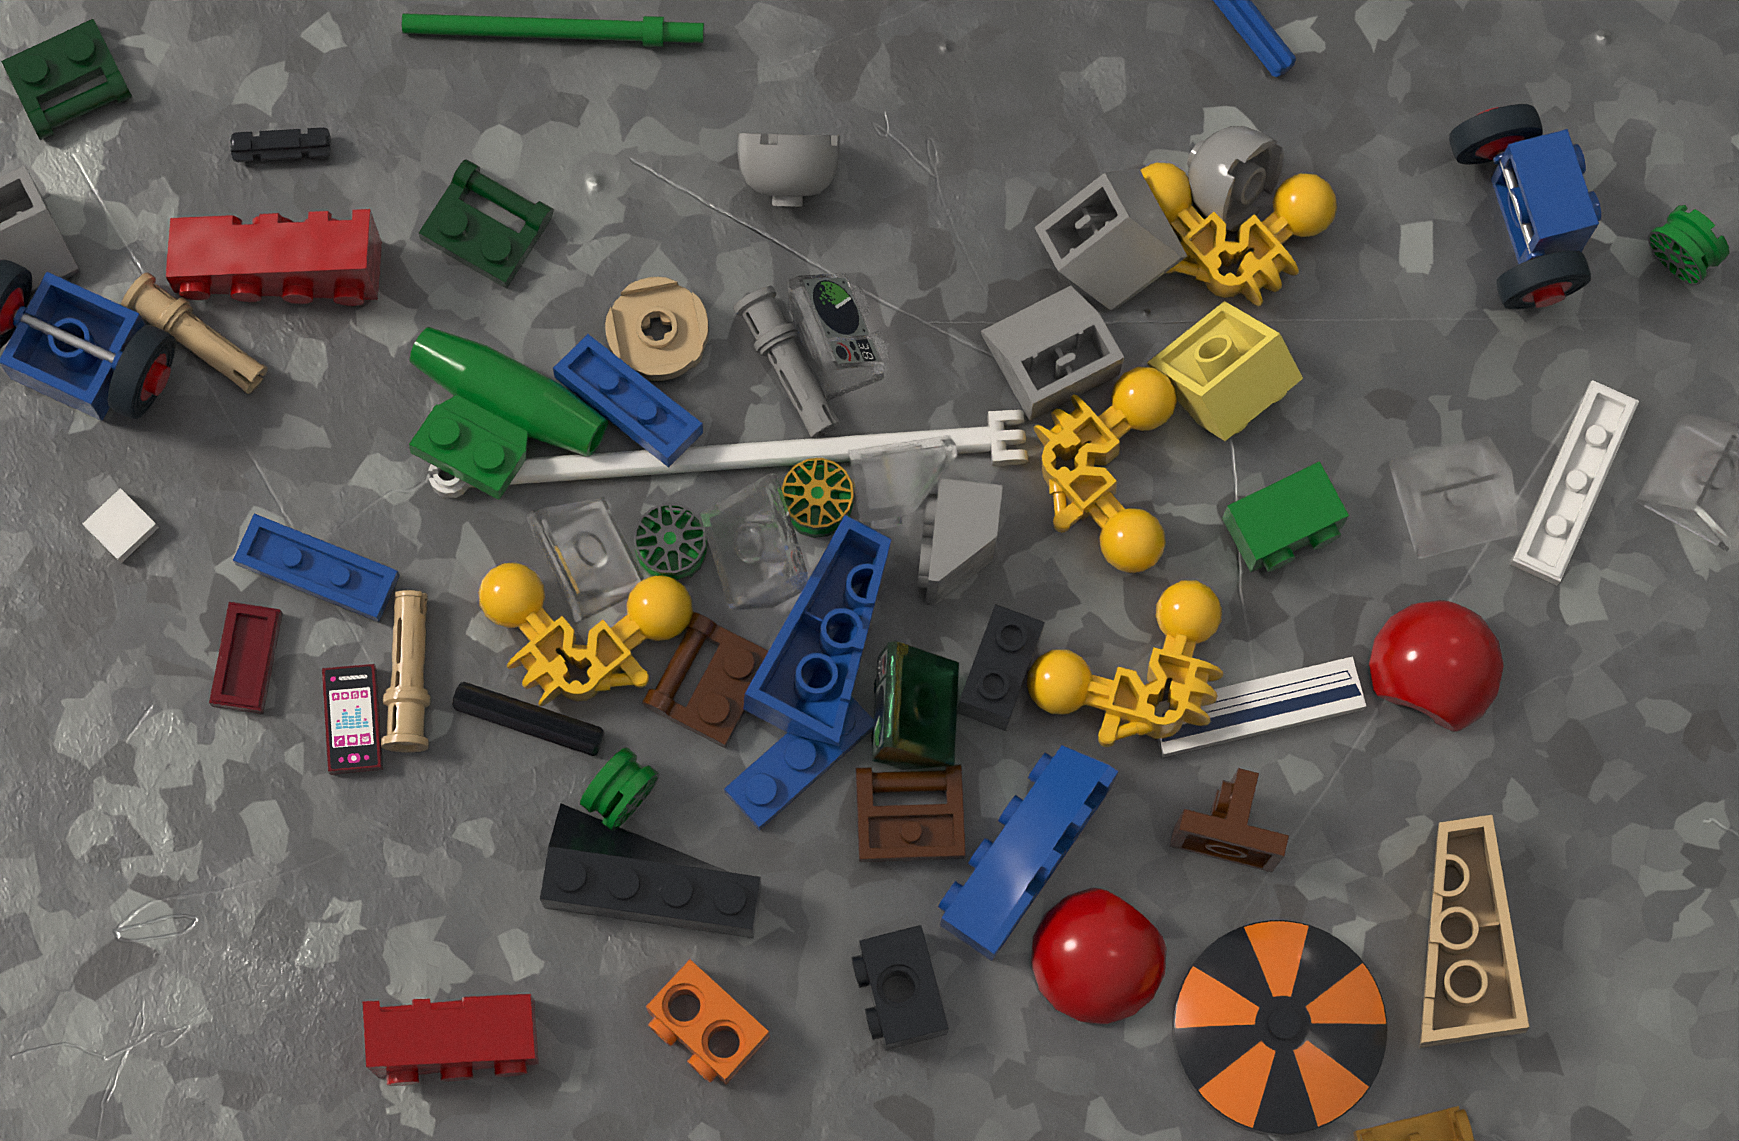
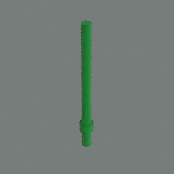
M402 14L403 34L642 41L643 46L664 47V42L704 43V23L665 22V18L662 16H644L643 21Z

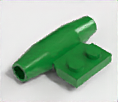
M431 327L425 328L413 345L409 358L410 363L453 395V397L434 406L409 443L410 453L500 500L526 461L528 437L589 457L596 451L606 433L608 420L561 384L487 345Z

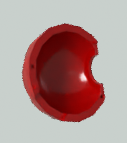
M1437 600L1411 604L1391 616L1374 639L1369 666L1373 689L1377 696L1395 705H1404L1416 709L1431 717L1435 724L1455 732L1461 731L1484 716L1498 695L1504 663L1499 640L1480 615L1459 604Z
M1089 888L1064 897L1043 915L1032 937L1031 966L1039 987L1038 990L1056 1010L1080 1022L1109 1024L1135 1015L1154 998L1165 976L1167 948L1162 934L1132 905L1117 895L1101 888Z

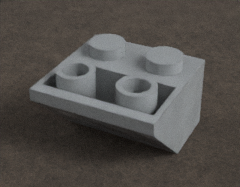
M24 165L0 177V260L12 261L31 272L33 282L30 296L35 294L46 272L66 279L79 273L80 270L36 183Z
M1140 169L1103 173L1034 227L1057 270L1109 310L1118 309L1187 257Z
M1072 286L981 331L982 337L1029 421L1070 401L1073 394L1079 396L1119 376L1124 361L1122 352L1099 312Z
M940 478L938 494H927L922 537L933 538L932 545H921L917 587L927 588L925 604H938L993 561L998 535L1003 485Z

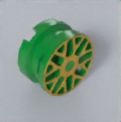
M824 458L806 459L794 465L785 476L781 490L793 528L800 534L813 538L828 537L836 532L845 515L850 517L854 500L853 484L846 470L836 462ZM817 462H822V463H824V466H823V465H817ZM807 463H813V466L805 467L804 465ZM828 464L834 466L837 469L829 468Z

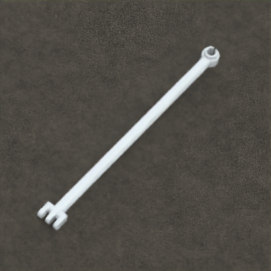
M1022 410L988 411V426L694 446L689 447L669 468L647 450L593 453L589 457L582 454L526 458V461L510 485L791 466L811 458H824L834 462L936 456L945 455L948 450L951 454L990 452L992 466L1019 465L1028 462L1027 450H1006V446L1025 443V430H1005L1004 426L1024 423V412ZM430 464L428 472L433 478H429V482L439 496L447 499L457 498L463 495L468 488L473 487L456 477L450 481L442 480L438 476L441 469Z

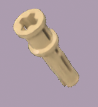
M149 272L142 274L134 281L123 297L122 306L139 313L142 319L152 326L170 333L176 341L233 381L245 393L250 394L263 380L258 375H266L267 366L260 364L192 314L193 308L190 306L189 301L185 298L176 299L155 284L156 278Z
M403 590L394 593L391 687L386 689V693L383 694V704L388 706L387 735L381 738V747L394 752H421L429 749V740L424 737L425 708L430 705L431 697L428 694V690L424 689L423 679L428 595L421 591Z

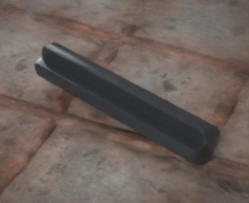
M460 682L453 696L452 705L456 711L591 756L597 755L603 743L604 730L599 726L467 682Z

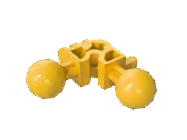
M1158 162L1140 170L1173 231L1180 237V243L1187 254L1185 259L1166 273L1176 271L1196 276L1195 280L1204 282L1209 291L1216 296L1228 298L1242 293L1256 306L1263 304L1260 293L1262 287L1273 292H1277L1282 288L1279 276L1281 271L1293 276L1299 274L1296 262L1282 244L1292 235L1310 237L1321 233L1333 222L1337 211L1336 195L1327 181L1315 174H1296L1284 180L1276 189L1272 202L1273 213L1262 222L1255 214L1252 215L1240 226L1235 241H1225L1226 223L1215 212L1203 219L1193 208L1189 179L1183 170L1171 163ZM1250 248H1252V249L1254 250L1253 252L1249 251V252L1245 255V253H1246ZM1242 259L1236 275L1230 272L1223 276L1219 273L1221 264L1228 267Z
M1136 367L1123 373L1114 384L1111 394L1112 406L1101 415L1097 416L1080 397L1073 394L1071 401L1075 410L1070 414L1057 408L1051 412L1055 424L1051 430L1040 425L1033 427L1036 435L1045 446L1042 453V473L1044 480L1049 485V494L1053 496L1055 511L1053 527L1056 531L1063 533L1068 531L1080 519L1083 521L1090 515L1102 528L1099 538L1100 547L1107 562L1116 569L1128 573L1143 572L1158 562L1163 555L1166 545L1165 531L1159 520L1149 512L1137 508L1125 509L1114 497L1117 488L1116 479L1106 468L1094 467V465L1106 466L1116 458L1120 450V441L1118 439L1130 429L1141 431L1153 430L1165 424L1174 413L1177 402L1175 388L1168 376L1151 367ZM1060 456L1063 460L1067 461L1073 457L1074 470L1070 471L1065 466L1056 470V458Z
M516 562L500 564L491 569L482 579L478 591L479 605L488 619L496 625L506 628L518 627L530 641L511 658L506 667L512 669L521 665L524 666L528 672L522 681V686L528 689L540 685L545 691L539 700V706L548 704L561 693L568 699L578 702L587 701L594 697L598 691H608L610 687L634 685L638 688L645 687L649 682V675L634 659L631 651L647 638L660 641L669 640L679 635L689 624L693 612L692 599L684 585L675 578L668 576H649L638 582L629 593L626 603V616L611 628L602 619L589 630L587 645H577L574 629L565 618L561 616L554 622L544 610V585L539 575L530 567ZM557 649L562 650L571 665L575 664L579 669L585 668L587 665L589 666L587 670L588 683L582 685L577 680L572 681L570 684L567 683L570 679L568 666L564 658L556 652Z
M1197 580L1179 581L1168 587L1161 594L1156 604V619L1159 628L1166 635L1162 649L1153 647L1147 673L1149 683L1146 685L1143 684L1136 671L1118 666L1115 678L1111 680L1092 675L1089 665L1070 650H1051L1038 657L1028 671L1027 688L1031 699L1038 707L1050 714H1069L1078 710L1083 705L1106 710L1102 727L1098 734V741L1103 747H1111L1117 740L1138 734V736L1146 734L1154 739L1167 738L1178 732L1183 722L1199 726L1208 725L1211 722L1210 716L1201 709V706L1215 703L1218 695L1207 683L1221 679L1224 673L1220 668L1209 662L1193 658L1196 645L1206 641L1216 633L1221 623L1222 607L1217 595L1210 587ZM1172 679L1167 701L1169 702V710H1167L1164 717H1158L1154 715L1155 707L1163 700L1167 680Z

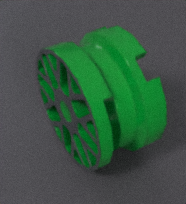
M1678 205L1669 214L1667 223L1663 227H1655L1648 235L1649 246L1656 258L1671 274L1690 285H1699L1707 276L1706 270L1709 267L1719 266L1730 254L1729 245L1724 236L1721 235L1719 238H1716L1711 230L1715 224L1708 217L1696 209L1687 213L1685 212L1688 209L1686 205Z
M663 503L650 508L642 515L634 530V547L640 567L649 576L664 575L675 578L677 581L686 577L691 578L700 570L707 556V538L704 525L698 515L692 509L679 503ZM672 508H680L682 511L673 510Z
M627 747L622 748L605 764L580 799V805L589 813L597 811L603 816L602 823L611 831L617 830L630 818L649 795L659 778V773L651 766L642 767L637 763V755Z

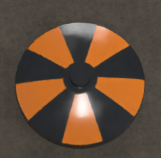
M1269 920L1255 922L1232 930L1218 938L1200 954L1185 975L1177 993L1173 1009L1172 1037L1176 1057L1185 1079L1199 1099L1210 1110L1231 1124L1248 1131L1273 1136H1289L1314 1131L1332 1123L1351 1110L1364 1097L1378 1075L1383 1062L1387 1043V1016L1384 1001L1375 978L1366 964L1348 945L1330 933L1312 925L1287 920Z

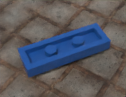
M589 334L553 367L554 378L668 468L703 434L702 422Z
M255 513L233 558L235 565L377 622L380 621L400 576L399 572L395 569Z
M851 696L839 746L786 733L725 787L724 792L760 831L874 729L875 721Z

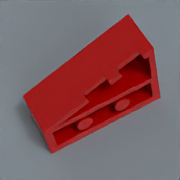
M531 994L463 997L462 1000L435 1003H431L430 998L413 999L412 1005L380 1007L379 1001H362L366 1067L378 1078H386L387 1086L418 1084L419 1075L440 1073L441 1081L473 1079V1070L494 1068V1073L497 1077L518 1076L527 1074L526 1065L539 1064L535 1000Z

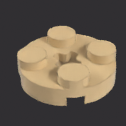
M648 277L629 284L621 292V296L614 302L613 307H610L605 322L606 337L610 351L650 381L673 379L696 367L703 357V351L709 336L707 313L700 298L693 292L691 293L686 288L679 286L677 281L666 277ZM660 317L663 325L672 326V330L665 333L664 339L655 341L652 336H645L643 333V329L650 327V319Z

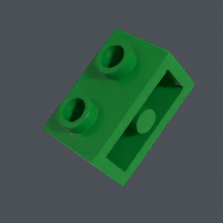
M1319 461L1227 505L1222 519L1250 572L1265 566L1267 572H1271L1294 560L1295 555L1293 552L1308 544H1311L1313 549L1316 550L1337 540L1341 536L1339 529L1344 526L1349 514Z

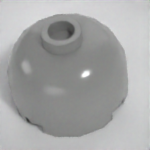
M1229 126L1213 133L1205 141H1199L1191 150L1187 160L1191 196L1198 211L1205 217L1215 212L1226 223V229L1233 232L1239 230L1245 221L1254 214L1257 216L1262 208L1251 206L1261 192L1264 190L1272 194L1277 185L1283 167V147L1276 144L1278 141L1268 135L1245 126Z
M738 133L737 154L739 170L746 184L755 192L772 196V206L802 207L803 196L820 194L830 185L837 172L840 151V136Z

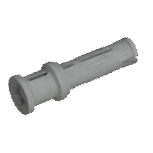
M766 286L740 299L733 306V310L736 315L744 317L756 339L753 345L756 352L760 353L761 356L768 357L795 409H797L810 437L822 436L837 427L840 421L826 400L821 387L795 342L797 339V329L793 323H787L774 299L777 294L774 287Z

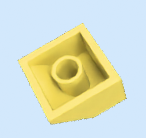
M1226 301L1222 302L1147 362L1149 367L1155 368L1168 376L1175 388L1177 401L1197 424L1224 441L1242 431L1252 419L1272 403L1281 400L1287 391L1303 379L1281 334Z

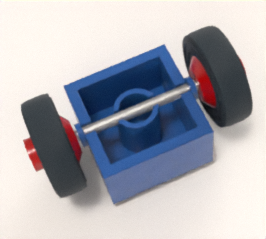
M1529 104L1491 108L1455 127L1449 134V140L1453 155L1458 163L1474 165L1494 161V164H1498L1491 177V181L1519 264L1504 272L1496 281L1498 294L1504 307L1512 310L1547 307L1564 300L1566 296L1586 286L1591 281V272L1582 250L1599 225L1601 207L1594 191L1588 192L1583 177L1586 171L1584 154L1578 144H1572L1568 129L1543 135L1539 114L1535 107Z
M0 260V349L8 342L0 357V365L9 378L103 421L109 408L129 418L138 419L142 417L168 382L176 348L174 336L155 326L146 325L139 313L49 272H46L28 305L33 282L31 272L12 261Z

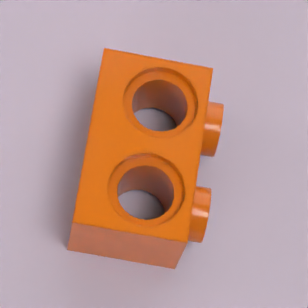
M691 959L687 961L646 1006L648 1013L653 1017L648 1024L651 1030L670 1047L677 1040L693 1054L687 1062L709 1083L717 1076L727 1085L770 1038L769 1031ZM680 995H691L700 1003L699 1013L690 1021H678L670 1014L672 1001ZM719 1031L734 1033L740 1040L737 1052L728 1058H719L713 1055L709 1050V1042L715 1033Z

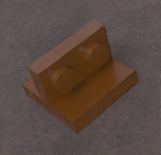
M1238 768L1230 782L1222 780L1220 790L1217 789L1210 815L1187 809L1183 810L1174 826L1169 847L1272 873L1285 856L1289 835L1247 825L1259 773Z

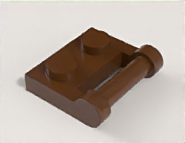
M692 612L690 622L686 626L687 631L655 690H648L642 704L651 711L726 749L746 711L743 709L745 692L766 657L768 650L717 625L704 615ZM706 640L718 646V649L685 707L673 699Z
M961 764L945 765V770L872 772V767L856 768L859 862L965 859ZM946 791L947 804L873 806V793Z

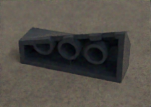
M560 803L548 846L540 901L545 909L754 938L761 893V877L731 873L620 827L617 830L611 831L602 823L603 820Z

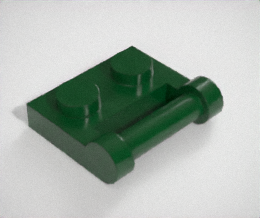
M94 19L88 20L1 61L40 141L54 135L52 129L116 99L120 104L133 98ZM105 75L106 82L44 111L42 110L40 104L99 76Z
M465 159L458 166L450 185L418 234L422 241L507 289L549 224L554 209L541 201L534 204L480 173V166ZM469 191L475 192L525 221V225L520 233L463 202Z

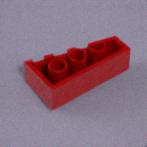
M371 209L352 210V220L333 219L329 211L308 212V219L304 222H293L288 218L282 217L279 213L259 214V216L253 218L252 224L243 225V221L234 215L170 218L166 279L174 293H179L181 297L190 300H206L210 298V294L231 295L232 299L242 302H257L262 299V296H280L284 301L294 304H308L313 302V298H333V301L337 304L358 306L364 304V300H378L382 241Z

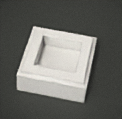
M121 488L82 523L120 563L129 557L159 528Z

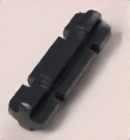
M325 127L307 128L308 133L301 134V129L259 131V136H253L252 131L235 132L231 135L230 150L233 161L237 163L254 162L255 156H261V161L303 159L302 154L309 153V158H326L331 154V136L329 130Z

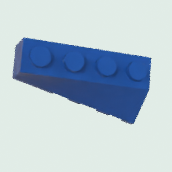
M846 515L844 516L746 690L744 710L789 734L839 746L890 549V538Z
M1061 745L1054 757L1045 752L1028 776V779L1035 784L1023 800L1015 795L999 817L998 821L1005 827L993 843L985 838L971 857L968 864L975 868L965 885L963 886L955 881L941 900L938 908L945 913L941 918L940 926L990 961H993L1111 790L1118 771L1108 764Z

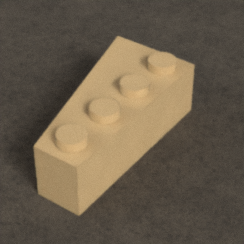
M1493 815L1439 822L1436 839L1420 1048L1526 1033L1529 1023Z

